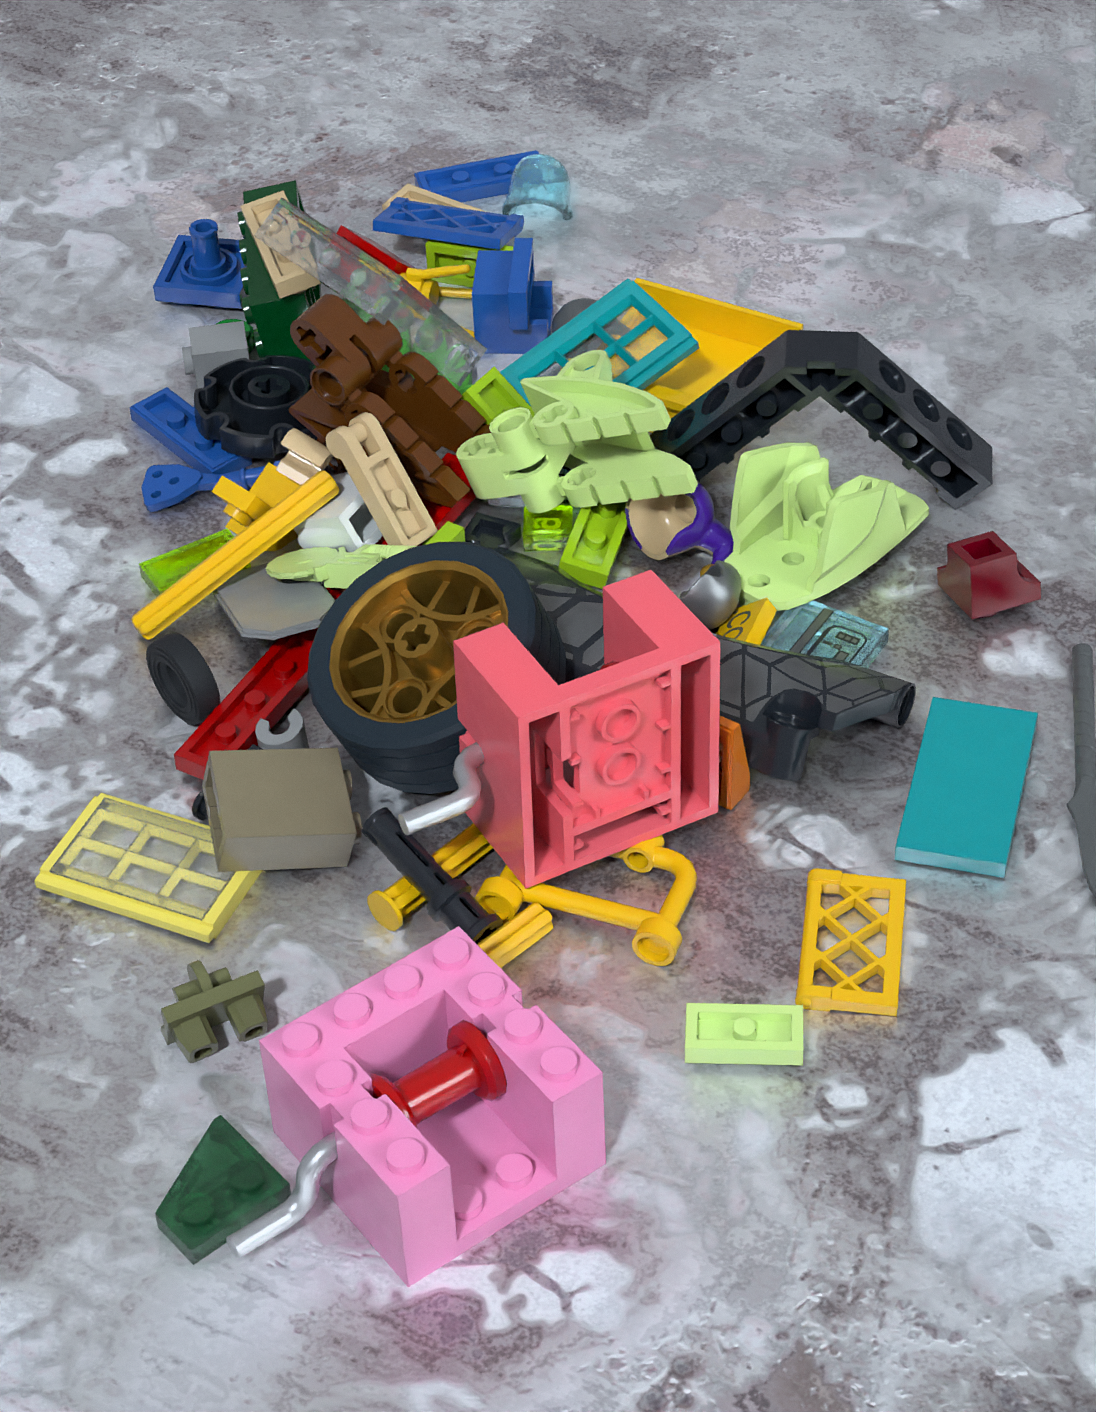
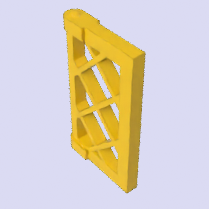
M815 868L808 872L798 984L795 997L796 1005H803V1009L829 1012L830 1010L897 1017L906 879L846 874L840 870ZM821 893L838 894L844 898V900L827 910L820 906ZM870 897L889 899L888 913L883 916L880 915L865 900ZM852 908H856L871 923L851 934L836 918ZM825 925L841 941L821 952L816 948L818 929ZM881 931L886 935L885 955L878 958L862 942ZM851 949L868 965L848 977L832 960ZM821 968L838 984L833 987L813 985L814 971ZM876 974L883 978L882 993L863 991L858 986Z

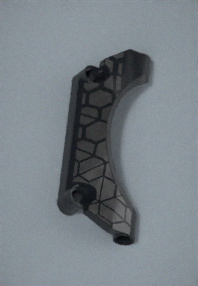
M500 546L493 547V550L516 565L558 628L566 652L565 683L599 671L601 666L604 665L603 593L575 579L557 565ZM712 633L720 641V716L740 724L748 767L754 768L764 775L786 781L800 780L811 739L819 735L820 728L833 732L867 719H873L901 728L911 713L916 695L914 683L842 660L775 649Z

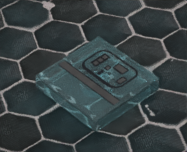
M812 600L806 604L785 610L768 630L761 645L801 654L842 660L868 668L888 643L889 629Z

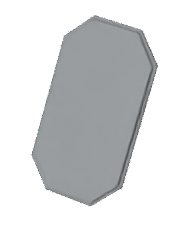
M268 563L238 571L213 591L214 597L241 637L275 640L318 628L335 601L321 582L271 578L266 571Z

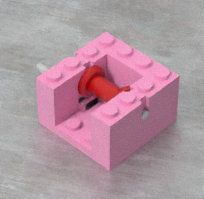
M458 926L259 1040L273 1131L299 1160L300 1164L296 1172L295 1188L288 1199L278 1207L227 1236L226 1242L233 1255L239 1259L301 1220L314 1205L319 1194V1186H321L407 1287H410L606 1164L603 1072L537 1005L530 1009L523 1008L522 990Z

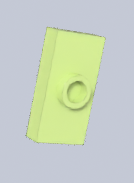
M686 1003L685 1063L803 1066V1005Z

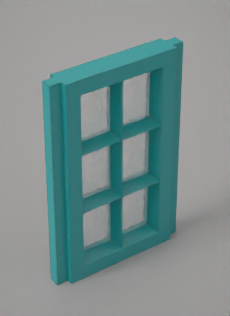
M627 278L500 373L530 405L520 383L522 379L557 376L567 362L585 352L593 350L606 351L612 364V381L643 390L700 347L698 341L692 337V334L638 284Z

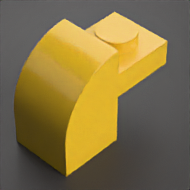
M268 462L249 491L222 475L211 492L227 503L222 512L231 519L225 527L239 534L301 485L276 471L277 467ZM292 529L265 551L282 549L298 538L296 531Z

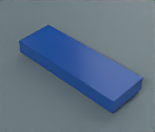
M536 150L414 173L416 187L461 203L550 186L549 172L539 152Z
M168 387L129 407L133 422L193 469L199 470L201 473L224 474L240 471L241 468H246L253 464L252 457L240 456L222 450L220 440L205 439L197 429L194 407Z

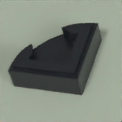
M478 512L475 513L464 529L465 542L490 549L495 546L509 549L522 537L520 523Z

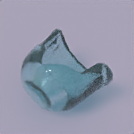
M545 154L530 155L521 159L512 173L507 197L502 206V214H515L519 205L538 203L555 208L563 214L564 220H571L573 218V211L570 203V179L564 165L556 158Z

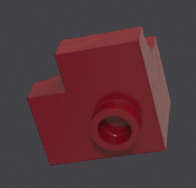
M994 531L947 544V565L937 567L938 585L971 619L991 617L999 611L1041 599V582L1017 560V553Z

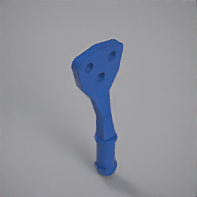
M274 461L273 465L277 467L280 461ZM180 464L153 465L147 469L141 487L144 504L149 512L159 511L181 502L196 491L213 490L222 475L249 491L265 466L251 469L243 467L240 471L210 474L201 473L199 470Z

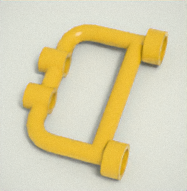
M660 835L609 855L610 857L622 859L630 869L636 872L646 873L654 867L668 871L675 876L674 883L659 913L543 883L525 889L507 865H505L499 877L493 876L484 880L475 899L489 914L496 913L503 920V925L516 916L524 901L531 904L539 903L543 907L636 930L637 932L632 940V948L635 954L648 964L666 966L674 960L682 943V935L677 925L694 893L697 873L693 863L683 854L664 847L665 841L663 836Z

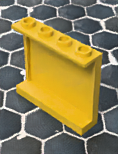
M636 278L634 280L636 284L682 324L699 343V349L643 389L663 401L670 419L785 331L803 330V324L644 279ZM632 306L620 323L631 330L646 318ZM654 326L625 347V349L639 361L668 338ZM611 335L616 340L621 338L620 335ZM603 342L597 350H604L608 345ZM617 354L610 359L612 364V380L630 368Z

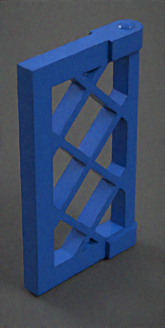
M396 197L390 202L388 208L373 219V231L500 250L513 237H516L524 226L523 215H504L409 201L408 198Z

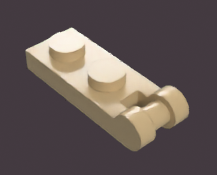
M367 412L361 413L349 422V427L339 426L327 434L326 446L329 452L343 462L388 545L417 546L438 531L375 416ZM361 445H363V446L365 447V449H366V451L368 452L369 456L366 455V453H365V451H364V449L362 448Z

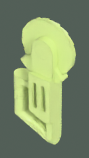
M365 544L353 552H346L344 547L338 548V552L335 548L312 547L285 553L274 558V560L267 564L266 571L271 578L324 582L325 588L347 589L356 578L382 560L417 546Z

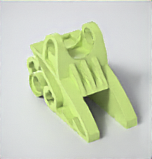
M603 350L585 352L572 358L557 376L522 379L520 383L535 416L532 417L529 409L524 407L507 410L494 418L490 423L489 429L491 433L478 435L467 440L456 452V456L477 498L494 499L521 495L527 510L531 513L549 511L561 504L566 496L571 506L590 507L597 506L598 502L605 505L627 502L629 498L635 501L657 498L660 494L665 497L694 493L698 482L689 464L675 455L656 449L648 432L667 429L671 421L663 401L647 391L623 383L613 382L612 364L606 351ZM563 465L572 469L565 476H559Z

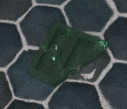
M219 1115L213 1119L156 1210L157 1226L178 1250L195 1265L227 1243V1236L286 1201L291 1195L290 1183L222 1115Z

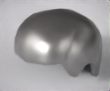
M717 560L715 565L711 566L688 591H683L680 594V600L709 630L719 627L736 610L741 592L739 572L731 564Z

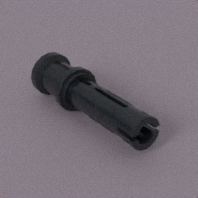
M387 807L377 810L365 821L361 830L363 835L368 837L395 868L428 902V915L435 922L442 921L450 930L459 926L476 944L503 925V920L496 913L489 914L470 894L472 887L465 880L453 879L411 834L406 835L403 832L399 821Z

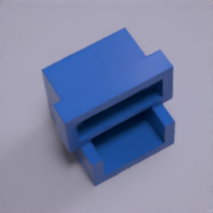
M515 238L513 251L478 250L472 288L474 336L478 341H475L476 353L525 354L551 335L554 311L552 281H534L533 238Z

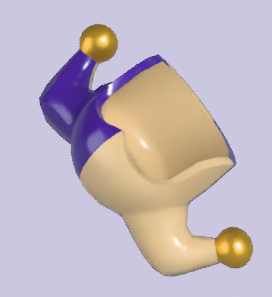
M697 481L698 485L694 493L665 497L660 494L657 498L635 501L629 498L625 507L627 526L633 540L648 557L662 560L692 548L701 550L713 557L711 564L701 568V577L711 566L715 565L717 560L724 562L733 552L734 542L731 531L714 518L715 510L711 495L699 481Z

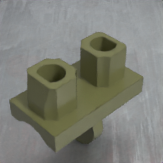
M194 961L187 965L190 981L172 988L177 1002L161 1008L164 1023L161 1026V1033L166 1044L169 1045L176 1042L189 1063L200 1061L218 1051V1041L211 1028L226 1021H230L239 1042L249 1041L267 1032L268 1020L263 1004L265 984L258 970L232 980L226 967L208 974L201 961Z

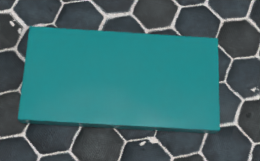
M938 697L932 698L895 846V860L1005 878L1037 728L1038 713Z

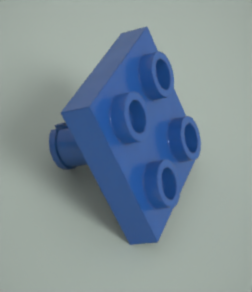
M199 219L190 224L191 227H189L190 235L177 236L153 285L155 301L173 302L178 305L195 304L216 306L222 309H241L242 297L247 295L244 291L240 268L245 266L240 253L239 240L218 238V224L214 220Z

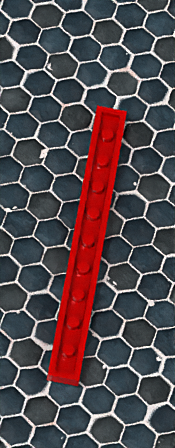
M448 452L442 458L443 463L441 465L448 466L471 490L452 508L421 498L438 530L447 521L453 523L476 497L457 456ZM383 536L376 543L388 545ZM326 588L334 600L346 590ZM318 628L279 638L174 753L176 770L203 780L209 751L248 750L253 744L257 746L258 742L255 731L260 718L269 721L271 730L309 687L307 681L309 652Z

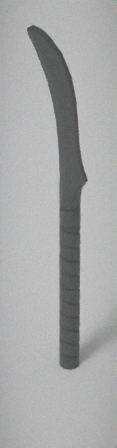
M1080 643L1072 648L1075 790L1073 798L1067 803L1066 807L1072 815L1076 826L1083 872L1089 889L1096 898V737L1093 651L1090 645Z

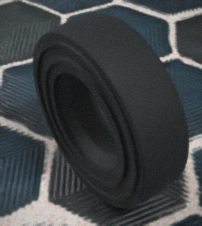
M177 632L166 634L147 647L146 660L148 669L164 702L176 716L188 725L202 723L221 701L216 680L201 653L191 641Z

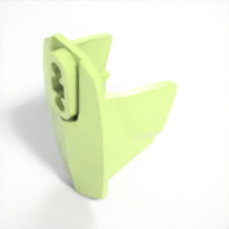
M787 442L744 452L740 456L731 509L730 530L734 542L733 552L724 561L737 569L741 577L740 606L767 597L777 611L789 610L830 593L861 574L906 538L929 515V507L917 495L907 492L889 480H881L864 475H859L832 490L829 484V460L824 457L820 458L817 446L809 442Z

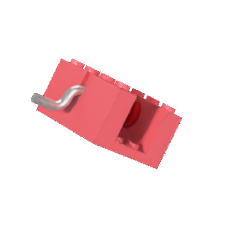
M652 570L603 587L604 665L601 666L599 671L558 685L504 623L454 640L458 720L467 730L465 734L459 736L460 754L455 759L453 775L459 788L450 795L400 813L398 819L403 832L406 835H410L457 817L465 812L526 889L630 848L642 841L655 838L718 813L720 641Z

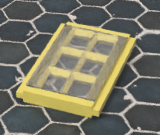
M100 793L98 797L94 796L42 864L39 868L40 873L34 881L36 888L210 943L212 939H216L263 870L218 872L210 826Z

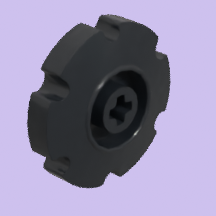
M265 355V358L260 360L240 358L220 365L204 376V388L196 389L194 392V414L198 431L207 440H220L222 450L252 458H274L278 453L288 452L289 450L283 447L281 442L292 428H296L317 440L318 438L289 413V408L312 388L310 374L316 366L310 360L287 355Z

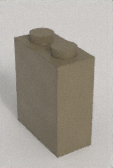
M338 748L209 751L202 788L218 872L348 866L353 845H359L361 842L362 822L359 812H352L351 809L352 776L349 769L342 768Z

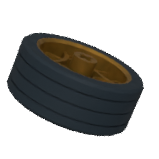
M436 542L412 547L382 560L356 578L334 601L318 626L309 652L307 681L312 703L363 771L380 784L403 792L435 794L459 788L453 775L455 759L460 754L459 736L467 731L458 720L453 641L504 623L558 685L565 683L566 652L558 628L513 562L493 549L470 542Z

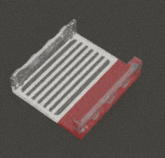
M282 197L254 235L269 248L343 297L342 300L365 323L374 318L385 325L389 320L398 329L401 337L407 341L412 352L424 356L440 374L459 387L487 350L486 347L403 277Z

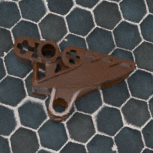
M325 294L292 322L290 334L294 343L316 368L310 374L312 388L289 408V413L318 438L316 441L326 446V436L329 432L339 426L349 427V422L361 413H371L380 423L420 498L452 508L471 490L448 466L441 465L443 461L436 452L441 447H444L456 453L457 449L467 440L478 435L491 433L490 425L484 424L487 420L467 400L460 399L462 397L461 393L444 376L437 375L439 371L429 360L416 352H407L404 355L400 352L403 346L402 337L394 324L382 317H373L365 323L345 301L333 294ZM386 365L389 368V372L382 370V368ZM361 445L362 448L364 449L366 455L369 456V454H368V452L366 451L365 447H364L363 445ZM335 458L338 466L329 462V465L337 471L335 475L348 472L341 459Z

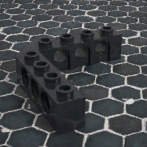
M787 330L672 417L667 429L657 430L650 434L656 449L675 455L689 464L696 480L700 482L701 478L721 463L729 464L733 461L735 453L755 438L760 436L763 439L770 433V427L794 409L799 412L821 396L838 412L842 413L845 411L868 430V437L874 442L880 440L902 459V465L906 469L910 470L913 468L935 486L936 494L955 510L993 484L992 446L859 332Z

